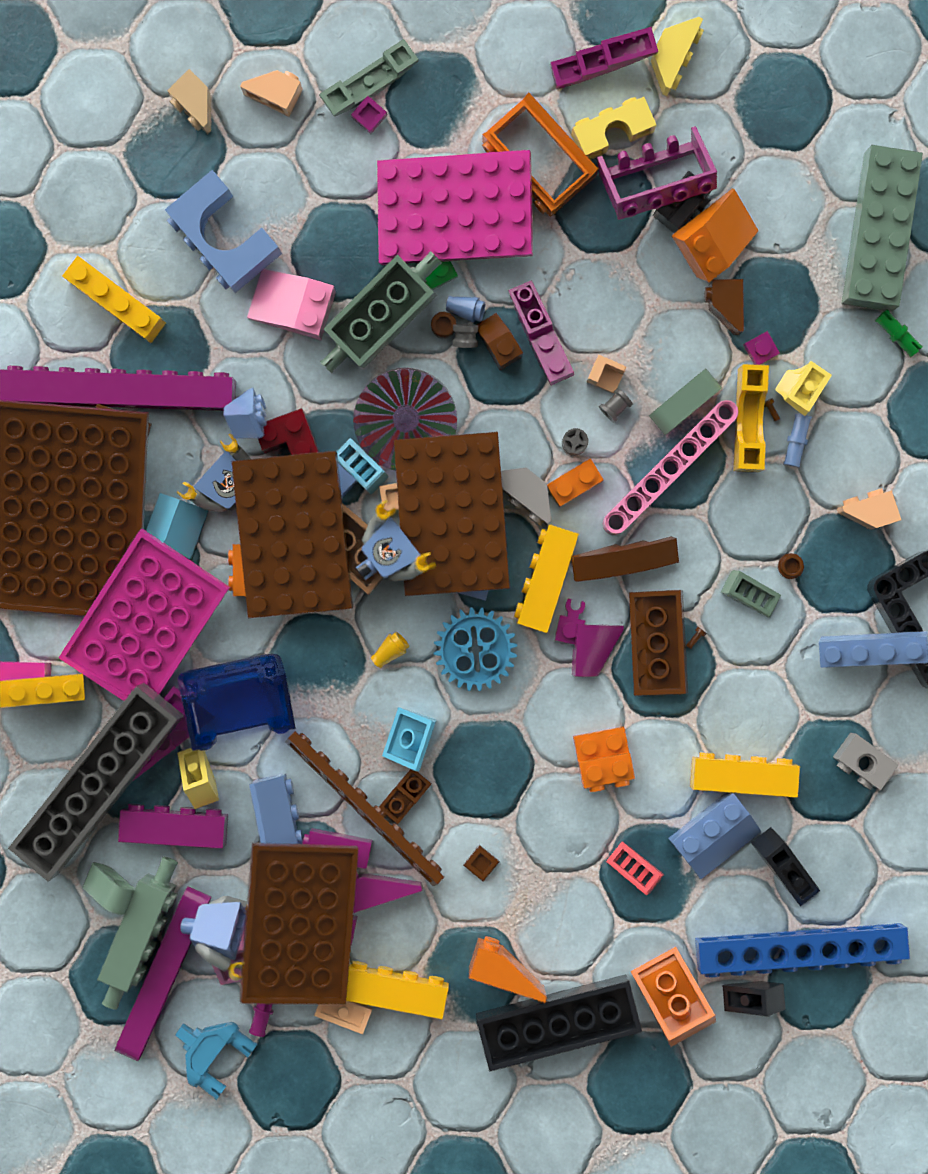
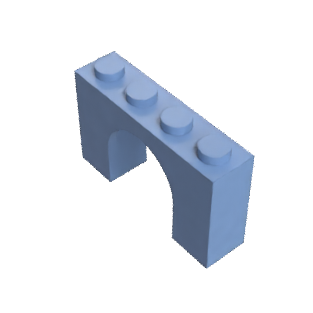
M211 170L165 209L170 216L167 222L176 232L180 229L186 235L183 239L192 251L199 250L203 255L199 259L209 271L212 268L217 271L219 275L216 279L226 290L230 287L236 293L277 259L282 252L263 228H260L239 247L231 250H218L207 244L205 226L208 219L233 197L228 187Z

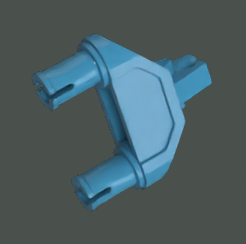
M235 1022L221 1023L205 1027L203 1030L198 1027L193 1030L183 1023L175 1034L176 1037L185 1043L183 1048L187 1051L185 1056L188 1084L196 1088L199 1086L214 1097L215 1100L219 1098L226 1088V1085L210 1075L207 1069L225 1044H230L248 1058L257 1043L239 1031L240 1028Z

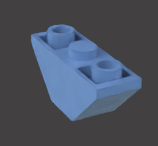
M254 388L248 389L224 407V417L234 439L264 436V426H266L264 418L266 413L264 409H266V405L262 395H256Z

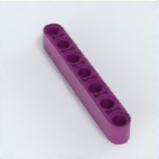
M187 886L114 1049L115 1052L137 1062L140 1060L192 944L190 940L191 934H183L181 932V922L183 918L195 919L199 906L209 904L212 896Z

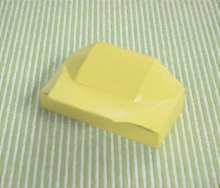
M810 361L800 369L787 370L775 391L782 395L789 405L806 416L832 375Z

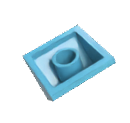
M160 493L146 531L184 557L192 559L209 510H204L201 507Z
M398 707L382 756L419 772L436 719Z

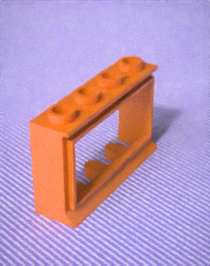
M528 92L523 100L486 133L482 134V142L484 143L482 147L486 153L509 151L497 135L525 110L531 114L584 173L555 200L532 176L534 205L542 214L546 212L551 217L596 177L598 168Z

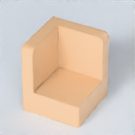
M598 354L586 382L614 393L627 367Z

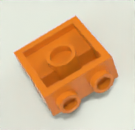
M624 726L573 736L583 788H589V792L604 790L605 784L614 783L615 787L630 785V780L635 779Z

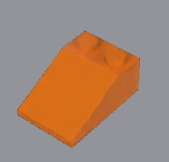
M732 188L674 233L672 238L695 276L710 282L730 267L759 230L737 192Z
M485 936L484 939L478 938L469 965L470 979L544 1003L546 1002L547 996L544 985L503 945H500L499 940Z
M676 947L631 971L671 1047L716 1023L713 1010Z

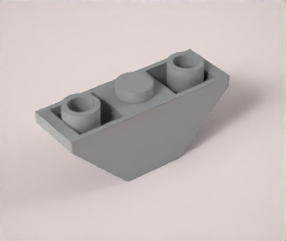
M528 468L502 470V490L510 497L508 501L519 510L523 507L529 511L528 517L539 526L542 523L548 525L551 521L547 483Z

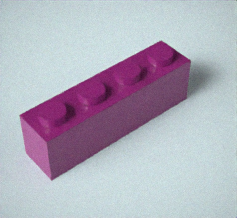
M128 804V808L120 810L118 842L224 848L227 843L228 814H222L221 809H206V813L196 812L194 807H180V811H171L170 806L156 805L154 809H144L143 804Z

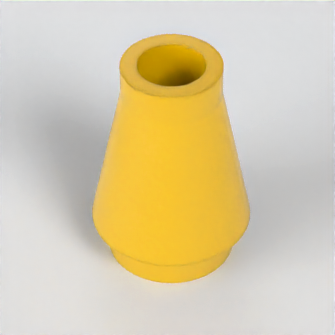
M395 631L393 634H388L375 654L371 656V660L381 669L384 665L406 654L409 644L401 634Z

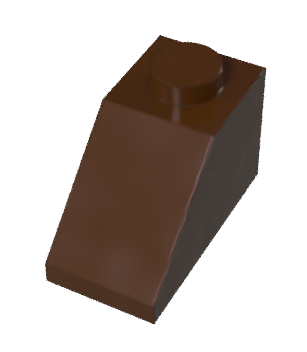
M713 279L708 284V287L704 289V302L708 303V310L733 335H740L744 331L743 279Z
M497 313L476 324L478 325V334L499 370L522 358L523 352Z

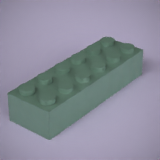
M871 145L864 153L841 304L883 311L888 309L889 312L894 311L900 306L923 152Z

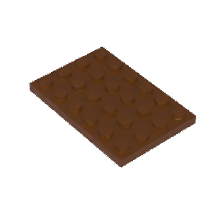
M498 432L394 440L400 529L420 555L430 553L426 557L428 565L435 563L434 568L422 572L411 580H404L405 596L510 589Z
M337 451L231 461L248 618L352 609L353 602Z
M252 843L240 1004H346L359 851L357 846Z

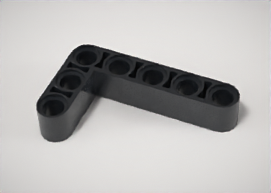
M928 550L914 554L872 578L868 583V593L891 633H902L906 626H909L913 632L923 631L902 591L928 577V569L922 565V559L925 555L928 556ZM903 568L909 572V579L906 582L902 581L899 576ZM880 581L885 582L887 586V591L883 595L877 591V584ZM893 603L897 604L900 609L897 617H893L890 613V607ZM928 663L909 664L919 683L928 689Z

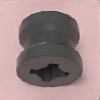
M453 325L455 339L452 346L462 348L478 347V341L476 340L478 325Z
M579 428L568 430L562 439L563 450L571 456L582 454L588 446L589 439L587 434Z

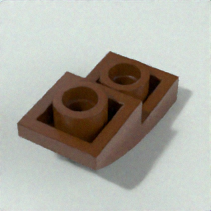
M410 769L379 805V808L398 825L432 783L419 772Z

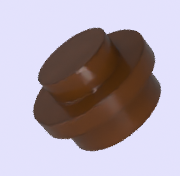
M789 553L779 559L777 567L781 576L786 579H795L802 574L804 563L800 556Z

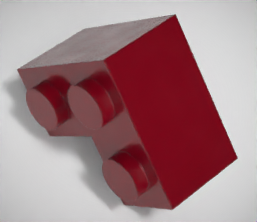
M302 408L266 421L264 436L257 438L265 454L285 446L289 447L291 455L319 452L307 416Z

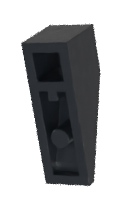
M772 827L768 828L751 842L764 862L800 907L821 891L787 843Z

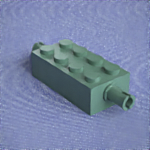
M430 251L415 268L413 266L410 268L396 255L324 328L328 335L336 342V347L320 361L322 365L326 366V369L333 373L348 357L352 358L359 367L365 368L437 296L425 283V279L442 262Z
M163 856L156 875L148 873L136 885L97 979L110 985L102 1002L107 1008L117 1010L124 991L127 992L132 986H137L146 973L148 966L144 965V963L147 962L149 956L152 957L158 943L154 939L158 936L159 932L163 931L168 919L164 915L168 912L169 908L173 907L178 895L174 892L177 885L170 882L175 867L178 864L174 859Z

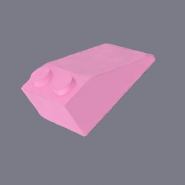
M264 269L261 271L247 318L321 340L336 291L334 286Z

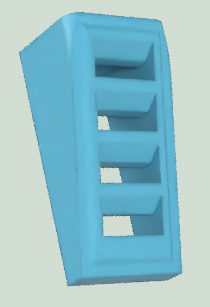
M351 438L337 451L338 462L370 494H373L388 479L389 476ZM355 449L356 452L345 462L343 459ZM362 456L363 459L352 469L351 466ZM368 464H370L371 466L361 476H359L358 474Z

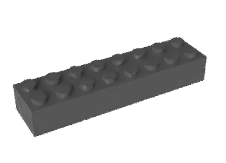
M145 683L136 686L8 849L48 882L56 877L182 720L184 715Z

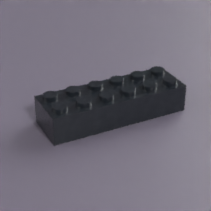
M626 974L547 994L545 1003L535 999H528L476 1013V1022L489 1072L642 1032L631 985Z

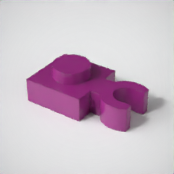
M568 598L565 603L568 614L567 616H559L554 640L575 645L576 624H585V620L578 619L579 614L585 609V602L581 601L579 609L573 610L570 606L572 599Z

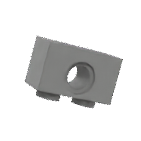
M851 732L833 756L839 762L836 765L838 768L849 775L851 772L855 773L860 777L858 782L869 790L872 787L881 790L899 766L859 735ZM867 756L869 766L861 770L859 768V760Z

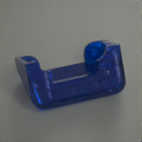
M264 654L188 670L178 676L179 690L192 751L211 749L217 742V735L268 725V728L277 734H283L289 730L296 729L287 677L281 657L278 654Z

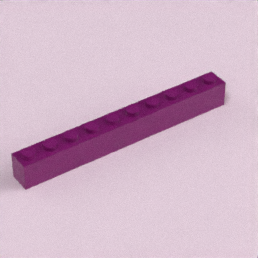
M9 365L7 370L0 369V400L84 407H96L97 404L115 408L224 411V407L236 398V380L233 377H229V373L215 372L214 376H204L203 372L189 371L187 376L178 375L177 371L169 370L162 371V375L152 374L150 370H136V374H126L124 369H111L110 373H100L101 369L85 368V372H75V368L59 367V371H49L48 367L34 366L33 370H23L22 366Z

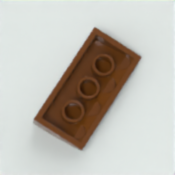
M683 590L629 592L634 696L687 694L688 679Z

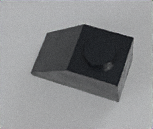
M756 981L722 985L724 1011L768 1017L786 1010L783 983Z

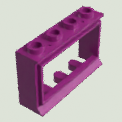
M696 126L691 127V142L679 145L677 137L672 135L667 138V149L654 153L651 143H646L642 146L641 158L630 161L626 151L618 153V165L607 168L603 157H597L599 177H601L618 220L633 217L636 214L658 209L661 206L683 201L686 198L717 189V170ZM691 154L695 155L703 172L620 199L613 179Z

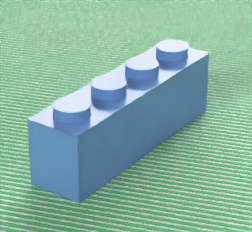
M928 631L822 636L819 640L820 667L928 663Z

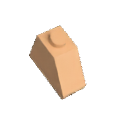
M278 70L243 81L240 85L243 95L288 117L303 90L301 82L296 75L288 71L282 73Z

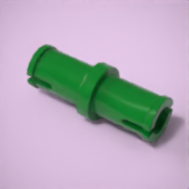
M888 309L875 319L890 335L889 339L892 342L896 341L910 358L923 347L907 331L908 327L905 324L902 325Z

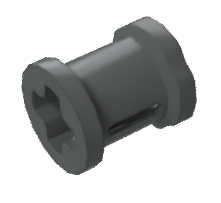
M618 388L605 404L599 406L603 414L614 423L618 420L617 416L633 405L629 397Z

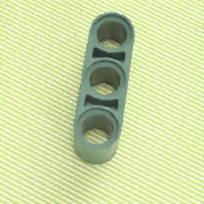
M705 368L653 411L649 417L662 433L667 435L720 391L722 387Z
M97 862L92 863L83 884V889L104 909L120 915L125 914L135 890L114 869Z

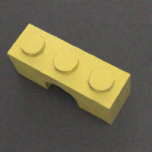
M632 97L624 101L619 108L613 110L612 107L602 110L598 117L591 120L589 117L579 120L575 123L571 135L576 145L591 160L607 153L609 144L605 133L609 129H622L627 134L629 141L633 142L654 133L656 122L645 97L640 99Z

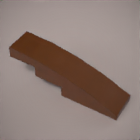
M670 536L651 542L642 540L624 546L614 544L571 556L574 581L581 582L628 575L679 563L677 538Z

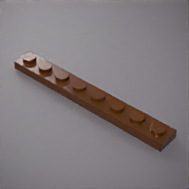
M294 731L288 737L285 743L432 886L438 885L444 878L440 873L442 871L441 867L433 860L428 861L422 855L423 850L415 842L409 843L403 837L404 831L395 823L391 825L385 819L386 814L381 808L376 805L373 807L366 801L367 795L358 787L354 789L347 782L349 780L347 775L340 769L335 770L329 764L331 762L330 759L323 752L319 751L317 753L310 746L312 742L305 734H298Z

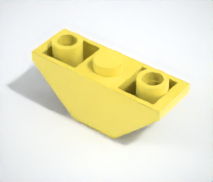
M696 17L663 30L657 43L659 52L652 55L650 60L663 95L668 96L671 89L676 91L682 78L678 73L682 66L687 67L693 55V52L689 51L692 43L698 44L704 29L700 28L703 18Z

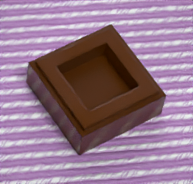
M479 844L464 862L463 866L484 882L500 861Z

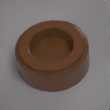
M439 312L431 320V330L438 338H449L455 333L453 325L456 324V320L448 312Z

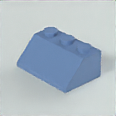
M286 774L256 779L249 784L261 843L302 844L303 833L302 830H297L295 821L299 820L298 808L296 804L292 805L290 796L294 794L292 780L287 779Z
M726 792L668 839L698 877L702 879L762 831L735 794Z

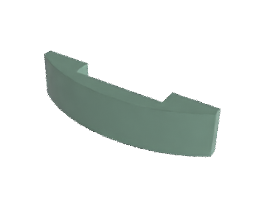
M402 39L384 51L381 58L343 83L341 80L321 92L319 96L334 117L360 105L367 96L372 98L410 70L419 59L405 39Z

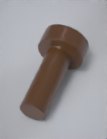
M773 398L765 401L764 408H768L775 422L780 417L773 405L775 401Z
M700 627L695 629L697 632L686 645L690 649H692L701 636L705 637L707 634Z

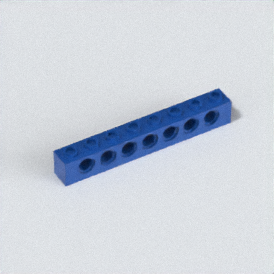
M901 923L695 938L697 969L700 974H705V977L708 978L719 977L720 973L730 972L733 976L745 975L746 971L754 970L759 974L772 973V969L781 968L784 972L798 971V967L821 970L824 969V965H834L835 968H848L850 963H860L861 966H874L878 961H886L887 964H901L902 960L910 959L908 928ZM878 940H884V948L880 951H875V943ZM857 941L859 943L858 950L854 953H849V945ZM828 943H832V952L828 955H823V947ZM806 945L807 953L802 957H798L796 955L798 947ZM775 947H780L782 949L781 955L776 959L770 958L771 950ZM747 950H756V955L752 960H744V954ZM723 951H729V960L719 962V954Z

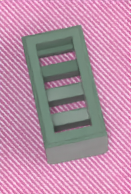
M738 570L731 571L721 590V593L768 618H770L781 597V594ZM749 584V585H751V586H750V588H749L747 594H746L745 597H744V596H742V595H743V593H744V591H745L747 585ZM757 589L760 590L757 598L752 602ZM768 594V600L766 601L764 607H761L760 605L765 595Z

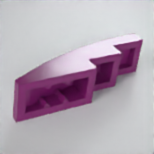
M652 27L602 40L600 45L576 51L573 56L550 62V67L558 90L634 64L657 54L659 51Z

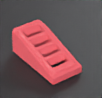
M623 841L606 861L645 895H649L664 876L661 871ZM626 851L629 855L625 858L622 864L619 865L616 862ZM634 858L637 862L629 872L626 871V866ZM643 865L645 869L638 878H635L633 875ZM649 872L654 874L646 885L642 883Z

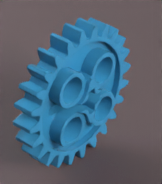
M470 607L469 615H465L460 610L459 619L450 615L453 622L451 625L446 622L442 623L447 629L445 632L437 631V634L442 637V641H434V644L440 646L441 650L435 651L434 655L441 656L442 659L436 665L445 666L441 672L442 675L448 672L451 674L448 682H452L455 678L458 679V688L463 683H467V689L470 691L473 684H476L478 691H481L482 684L486 683L487 687L491 689V681L493 679L500 684V674L509 676L505 670L506 666L514 667L509 658L517 657V654L511 652V648L517 647V644L510 643L509 639L513 638L515 633H506L510 624L501 626L500 623L503 617L500 616L494 620V611L485 616L483 608L479 610L478 614H475L473 608ZM472 626L476 627L478 646H483V651L479 652V672L475 671L473 652H468V647H472ZM486 627L491 628L495 634L494 639L488 643L480 639V631ZM459 630H464L469 635V640L464 645H458L454 641V634ZM488 653L494 654L497 657V664L493 668L485 667L482 663L484 655ZM461 656H467L471 659V667L466 671L460 670L456 665L457 659Z

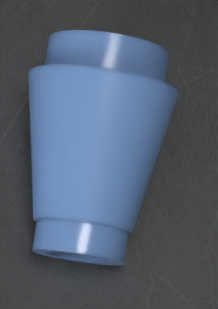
M449 296L446 303V311L473 323L475 321L481 322L486 303L481 301L479 297Z

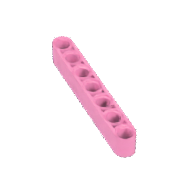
M729 400L718 403L603 519L605 531L611 535H617L626 530L735 421L738 416L736 404ZM725 407L729 409L730 419H722L719 416V408ZM707 425L712 429L711 438H705L701 435V426ZM688 443L694 447L693 456H686L682 452L683 444ZM670 461L675 464V474L670 475L664 471L665 462ZM651 479L657 482L658 490L656 493L647 491L645 487L647 480ZM629 498H636L640 502L638 511L629 510L627 507ZM611 516H618L621 519L622 526L620 529L614 530L609 526V518Z

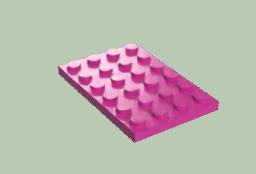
M530 150L377 160L379 264L388 265L396 255L406 264L420 263L430 251L440 261L533 256Z
M141 529L58 658L123 701L126 700L136 686L145 683L160 695L228 592L230 586L144 529Z

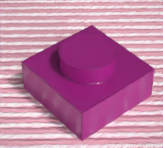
M369 96L351 114V118L370 134L387 117V112Z
M768 331L743 345L754 365H761L780 354Z

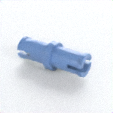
M795 413L791 436L787 437L789 444L784 465L800 468L804 445L808 444L806 436L811 416Z

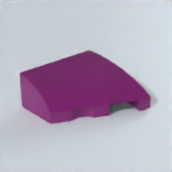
M576 624L572 675L575 677L598 676L622 634L624 626Z

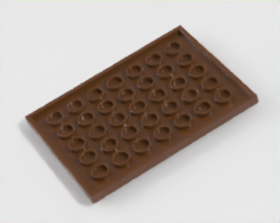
M0 400V609L81 616L87 614L138 532L144 529L148 412Z

